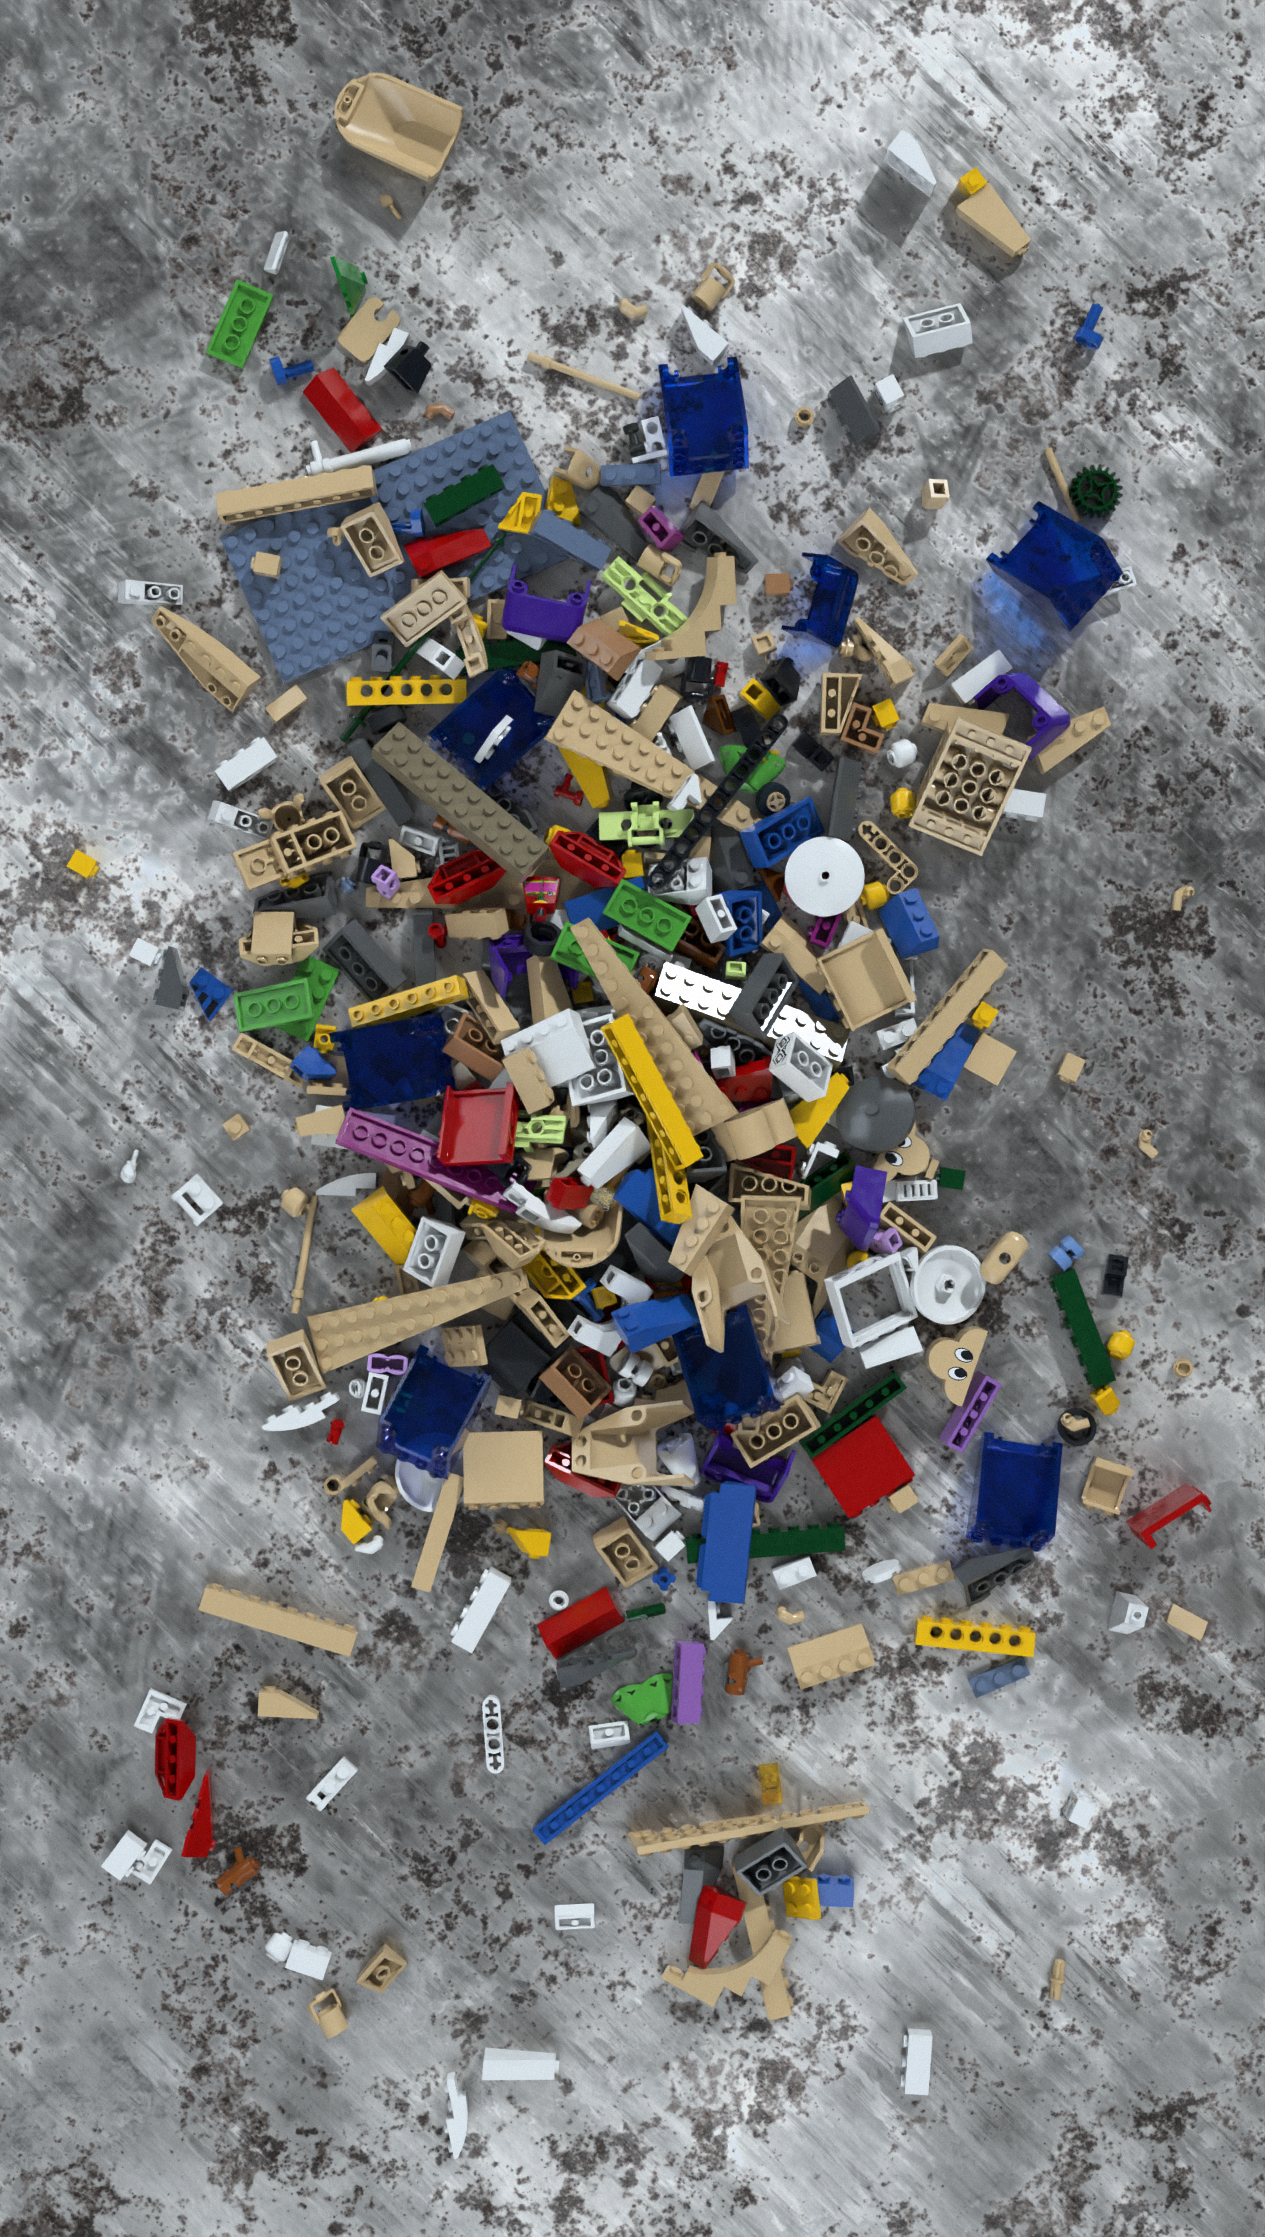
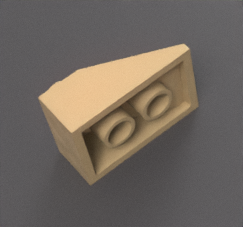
M379 502L346 517L340 525L370 578L404 562L390 520Z
M352 755L318 776L320 783L338 809L342 811L353 830L386 809V806Z
M304 1329L267 1342V1356L289 1402L326 1388L318 1362Z
M625 1515L592 1535L597 1551L625 1588L659 1568Z

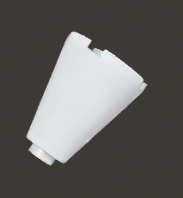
M691 1433L678 1434L679 1438L673 1439L671 1436L658 1444L657 1455L672 1475L684 1473L695 1482V1486H682V1488L693 1490L699 1486L698 1484L701 1481L694 1440Z

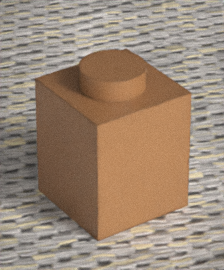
M789 573L765 574V597L789 596L790 591H793V579H789Z

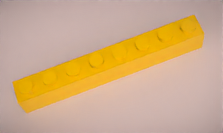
M629 1014L620 1016L600 1027L675 1171L688 1167L704 1157L700 1146L691 1134V1129L687 1126L680 1109L672 1098V1093L663 1081L661 1073L654 1064L653 1058L644 1045V1041L635 1028Z

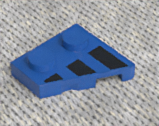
M203 967L198 970L189 982L209 1021L214 1018L233 993L232 989Z

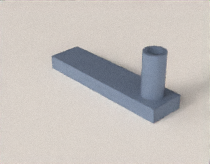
M587 661L585 677L587 699L596 705L603 701L608 702L614 692L606 690L603 671L590 661Z

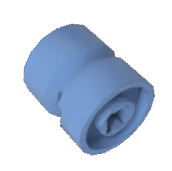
M1067 1234L1060 1241V1246H1054L1047 1254L1065 1272L1073 1265V1260H1078L1085 1254V1251Z

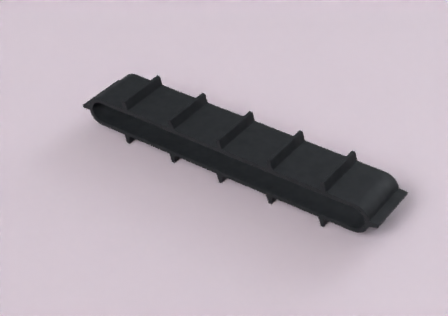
M734 1160L726 1162L727 1171L731 1167V1163H735ZM725 1173L706 1182L687 1183L689 1198L691 1199L696 1184L709 1191ZM625 1208L623 1211L620 1240L611 1255L596 1265L575 1268L583 1280L588 1276L596 1283L594 1288L604 1286L600 1280L610 1265L628 1274H631L638 1267L624 1235L640 1221ZM539 1290L537 1291L566 1330L569 1329L577 1315L589 1319L590 1314L579 1301L575 1302L573 1299L545 1298ZM592 1291L588 1292V1295H589V1296L593 1299V1301H594V1298H593V1295H592ZM520 1309L485 1346L488 1364L479 1367L513 1398L571 1338V1335L557 1348L553 1347L544 1334L535 1327Z

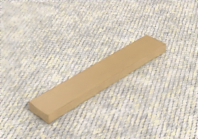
M446 1472L411 1584L413 1588L429 1593L431 1591L463 1489V1476Z

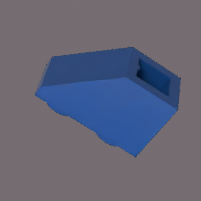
M309 1045L295 1057L289 1066L303 1080H332L337 1073L335 1066L330 1061H325L321 1057L320 1052Z

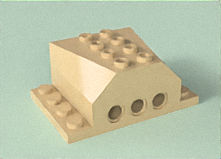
M957 716L953 727L947 725L915 795L916 808L908 826L982 856L1032 747Z

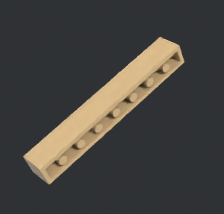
M361 465L353 469H340L331 473L323 472L315 476H302L298 479L281 480L271 484L263 483L260 486L243 487L234 491L225 490L222 493L216 494L217 513L222 524L378 495L372 466Z
M982 949L886 1066L900 1083L911 1085L918 1079L920 1072L929 1066L933 1056L942 1050L943 1044L955 1034L956 1028L967 1019L969 1012L977 1007L983 995L991 990L992 984L996 979H999L1004 974V970L1008 965L994 950Z
M216 1583L208 1584L205 1587L199 1611L350 1657L359 1632L352 1625L344 1624V1626L336 1624L335 1620L329 1618L322 1620L317 1618L316 1614L309 1612L302 1614L294 1607L288 1606L286 1609L280 1607V1604L274 1601H268V1603L261 1601V1598L255 1595H249V1597L241 1595L242 1592L236 1589H230V1591L222 1589L223 1586Z
M733 1861L732 1868L739 1897L747 1903L743 1914L752 1952L755 1954L770 1939L776 1928L774 1920H769L768 1913L771 1912L769 1900L765 1901L764 1895L759 1897L736 1873L735 1861ZM783 1960L770 1986L759 1981L769 2021L791 2016V2009L794 2008L792 1996H787L786 1989H790L788 1979L782 1975V1970H785Z

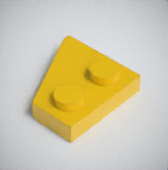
M553 476L550 478L545 510H552L557 514L556 517L561 520H569L574 524L573 526L579 527L581 520L572 483Z
M522 492L503 521L499 523L498 530L531 535L528 531L537 513L540 511L542 495Z
M619 620V633L642 650L659 641V635Z

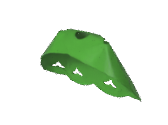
M726 745L719 748V758L726 776L741 758L738 752L744 754L748 748L739 745ZM728 751H730V753L728 754V756H726V754L723 753V752H726V753H727ZM749 752V757L752 760L759 758L756 752ZM768 752L763 759L768 758L769 760L765 763L761 760L740 787V790L758 793V790L763 785L772 782L783 772L786 761ZM775 761L781 764V766L776 767ZM744 767L737 768L739 775L744 776L747 774ZM728 782L731 787H734L731 782Z
M661 1673L648 1678L642 1684H631L622 1687L613 1695L611 1701L620 1712L638 1725H648L667 1716L672 1706L673 1674ZM664 1679H671V1681L669 1682V1684H667V1682L664 1681ZM657 1681L656 1687L650 1686V1684H654ZM633 1690H635L633 1695L627 1693L628 1691L632 1692Z

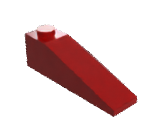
M483 528L419 537L403 545L419 579H428L439 571H444L492 547Z
M208 1770L204 1774L197 1798L198 1805H196L192 1815L193 1823L190 1825L181 1854L182 1857H207L209 1852H213L216 1840H213L215 1832L211 1771Z
M703 1886L696 1908L689 1955L691 1962L706 1969L717 1954L719 1946L728 1939L730 1931L740 1923L747 1904L746 1902L719 1886Z

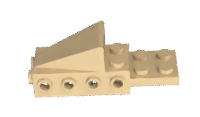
M340 810L335 813L329 811L323 814L322 818L317 820L311 818L305 821L304 825H293L283 833L277 831L269 835L270 838L268 840L232 853L231 856L247 891L286 877H288V880L293 879L304 871L308 873L317 869L316 866L319 864H323V866L329 865L337 857L344 859L351 856V852L357 847V844L342 811Z

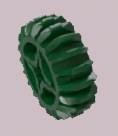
M1091 465L1089 470L1087 467H1084L1082 472L1078 471L1076 473L1077 478L1071 480L1074 485H1070L1069 490L1074 492L1070 493L1069 497L1075 498L1071 504H1078L1077 512L1080 509L1084 510L1082 516L1089 512V518L1092 519L1096 513L1097 518L1100 519L1102 513L1108 516L1109 510L1114 512L1116 510L1114 505L1118 506L1120 504L1118 499L1123 494L1117 491L1122 490L1123 486L1116 485L1120 482V478L1114 480L1113 477L1116 473L1112 472L1110 475L1108 473L1109 467H1106L1104 471H1102V465H1098L1097 470L1094 465ZM1092 477L1101 478V479H1103V480L1106 481V482H1105V483H1099V482L1096 481L1095 478H1092ZM1086 479L1088 491L1081 495V484ZM1110 488L1111 497L1109 502L1105 504L1104 492ZM1093 489H1094V490H1100V489H1102L1098 494H1097V493H1094V494L1092 493V494H1090V493L1093 491ZM1092 500L1099 506H1092L1085 501Z

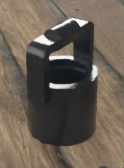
M687 657L686 671L682 674L680 694L682 696L701 701L702 699L712 697L714 677H711V658ZM686 682L709 683L708 694L693 691L685 692Z
M374 841L361 844L356 881L377 885L372 882L371 876L380 865H386L388 846ZM368 847L369 849L381 850L379 860L366 857Z
M517 1154L513 1155V1163L484 1164L487 1169L499 1177L497 1180L506 1188L511 1186L506 1180L513 1174L519 1163L526 1167L525 1171L521 1173L516 1181L519 1185H524L532 1169V1166Z

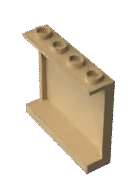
M881 927L816 959L818 963L815 964L819 975L823 974L826 982H824L825 988L828 993H833L835 999L832 1002L836 1010H841L844 1016L841 1018L842 1023L846 1029L850 1028L852 1032L856 1028L917 1000Z
M800 1270L788 1272L783 1305L791 1324L787 1325L781 1320L779 1321L773 1355L821 1344L820 1336L816 1333L805 1278L807 1275L800 1272ZM740 1305L730 1308L739 1350Z
M543 1431L463 1433L464 1506L468 1507L469 1510H480V1507L497 1510L500 1509V1506H508L509 1509H519L520 1506H528V1508L536 1509L540 1508V1505H544Z

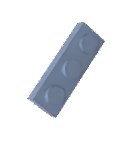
M660 463L601 465L602 487L661 485Z
M1019 1656L968 1678L975 1697L978 1698L1025 1678L1030 1673L1023 1656Z

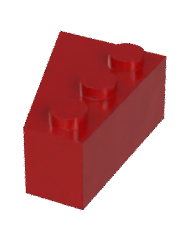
M771 1055L766 1056L765 1059L755 1062L753 1060L747 1061V1064L735 1067L736 1076L716 1079L713 1072H710V1077L713 1078L716 1082L715 1084L730 1101L770 1102L773 1073L769 1071Z
M781 1143L764 1153L738 1161L765 1174H771L775 1177L792 1181L797 1147Z

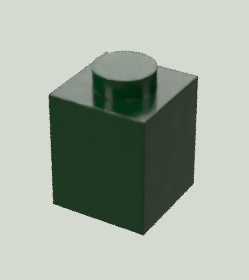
M940 1167V1170H936L935 1173L937 1186L963 1190L966 1171Z

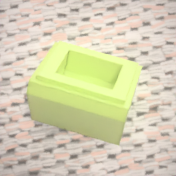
M726 961L725 979L745 980L746 962Z

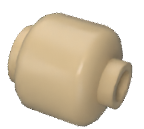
M297 1187L290 1190L286 1189L281 1195V1207L293 1217L303 1216L310 1208L309 1196Z

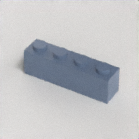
M543 509L537 513L528 531L529 534L594 572L602 570L611 551V548L607 547L606 542L601 539L595 540L590 537V533L586 530H578L573 527L574 524L569 520H561L556 517L557 514L552 510Z

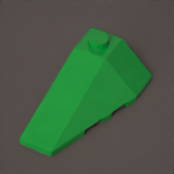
M335 256L330 257L350 317H353L366 293L365 284H368L364 272L360 273L358 266Z

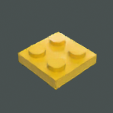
M792 1876L782 1883L787 1917L810 1920L822 1918L817 1879Z

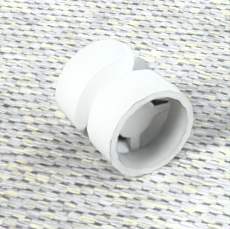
M629 1351L620 1363L617 1373L627 1379L631 1377L632 1382L643 1387L654 1370V1364L645 1359L641 1361L640 1356L635 1353L631 1354Z

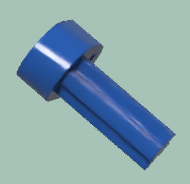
M1092 304L1082 327L1077 329L1074 336L1075 341L1095 350L1100 348L1103 337L1093 331L1103 310L1100 304Z
M279 356L269 359L278 386L288 383V379L315 371L311 360L283 368Z
M422 509L411 510V522L391 523L395 535L413 534V537L425 536V522Z
M588 1276L583 1280L587 1287L574 1297L573 1300L575 1302L579 1301L595 1322H598L605 1314L600 1308H596L595 1302L588 1295V1292L596 1286L594 1280Z

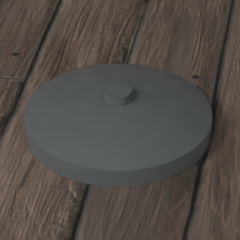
M870 1077L855 1083L849 1088L838 1104L836 1112L837 1127L844 1140L853 1148L865 1153H882L901 1144L910 1134L916 1118L915 1103L909 1091L898 1081L887 1077Z

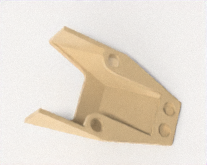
M831 1197L798 1220L790 1260L791 1265L815 1280L818 1284L811 1308L814 1320L829 1298L824 1279L844 1270L846 1258L849 1255L852 1244L851 1240L838 1227L839 1223L835 1222L837 1211H841L842 1203L834 1197Z
M730 1216L692 1275V1294L706 1345L719 1353L724 1352L725 1316L727 1310L758 1296L766 1295L771 1302L774 1316L787 1325L791 1324L765 1262L733 1217Z
M684 1400L626 1407L581 1428L578 1438L572 1437V1472L627 1485L695 1486V1482L684 1473L666 1475L659 1473L657 1468L658 1431L693 1414L694 1409Z

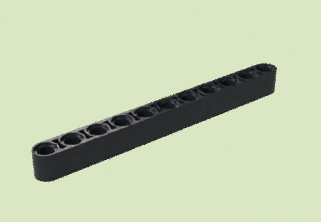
M776 714L770 719L651 872L647 879L648 886L651 889L660 890L664 887L788 726V720L784 715ZM773 721H780L783 725L782 728H775ZM761 737H769L770 744H764L761 741ZM755 751L759 758L752 760L749 757V752ZM744 767L747 774L744 776L739 775L737 768ZM731 782L735 787L734 791H728L725 788V783ZM713 798H720L723 803L722 806H715ZM707 813L711 818L710 822L702 821L701 814ZM689 829H696L698 837H690ZM679 844L684 845L686 853H679L676 846ZM664 861H673L674 868L667 869L664 865ZM655 875L660 876L662 884H654L652 877Z

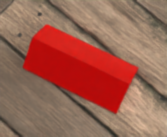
M334 367L316 374L304 389V395L350 453L358 451L383 431Z
M604 1587L537 1624V1627L546 1647L553 1657L558 1659L620 1625L625 1620L608 1589Z

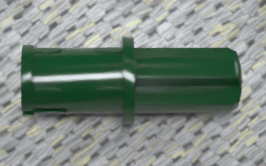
M662 1602L649 1606L644 1604L643 1607L626 1610L628 1623L642 1619L648 1620L650 1617L666 1613L665 1605Z

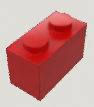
M554 1177L545 1199L557 1210L586 1208L594 1187L592 1185L586 1186L580 1180V1177Z

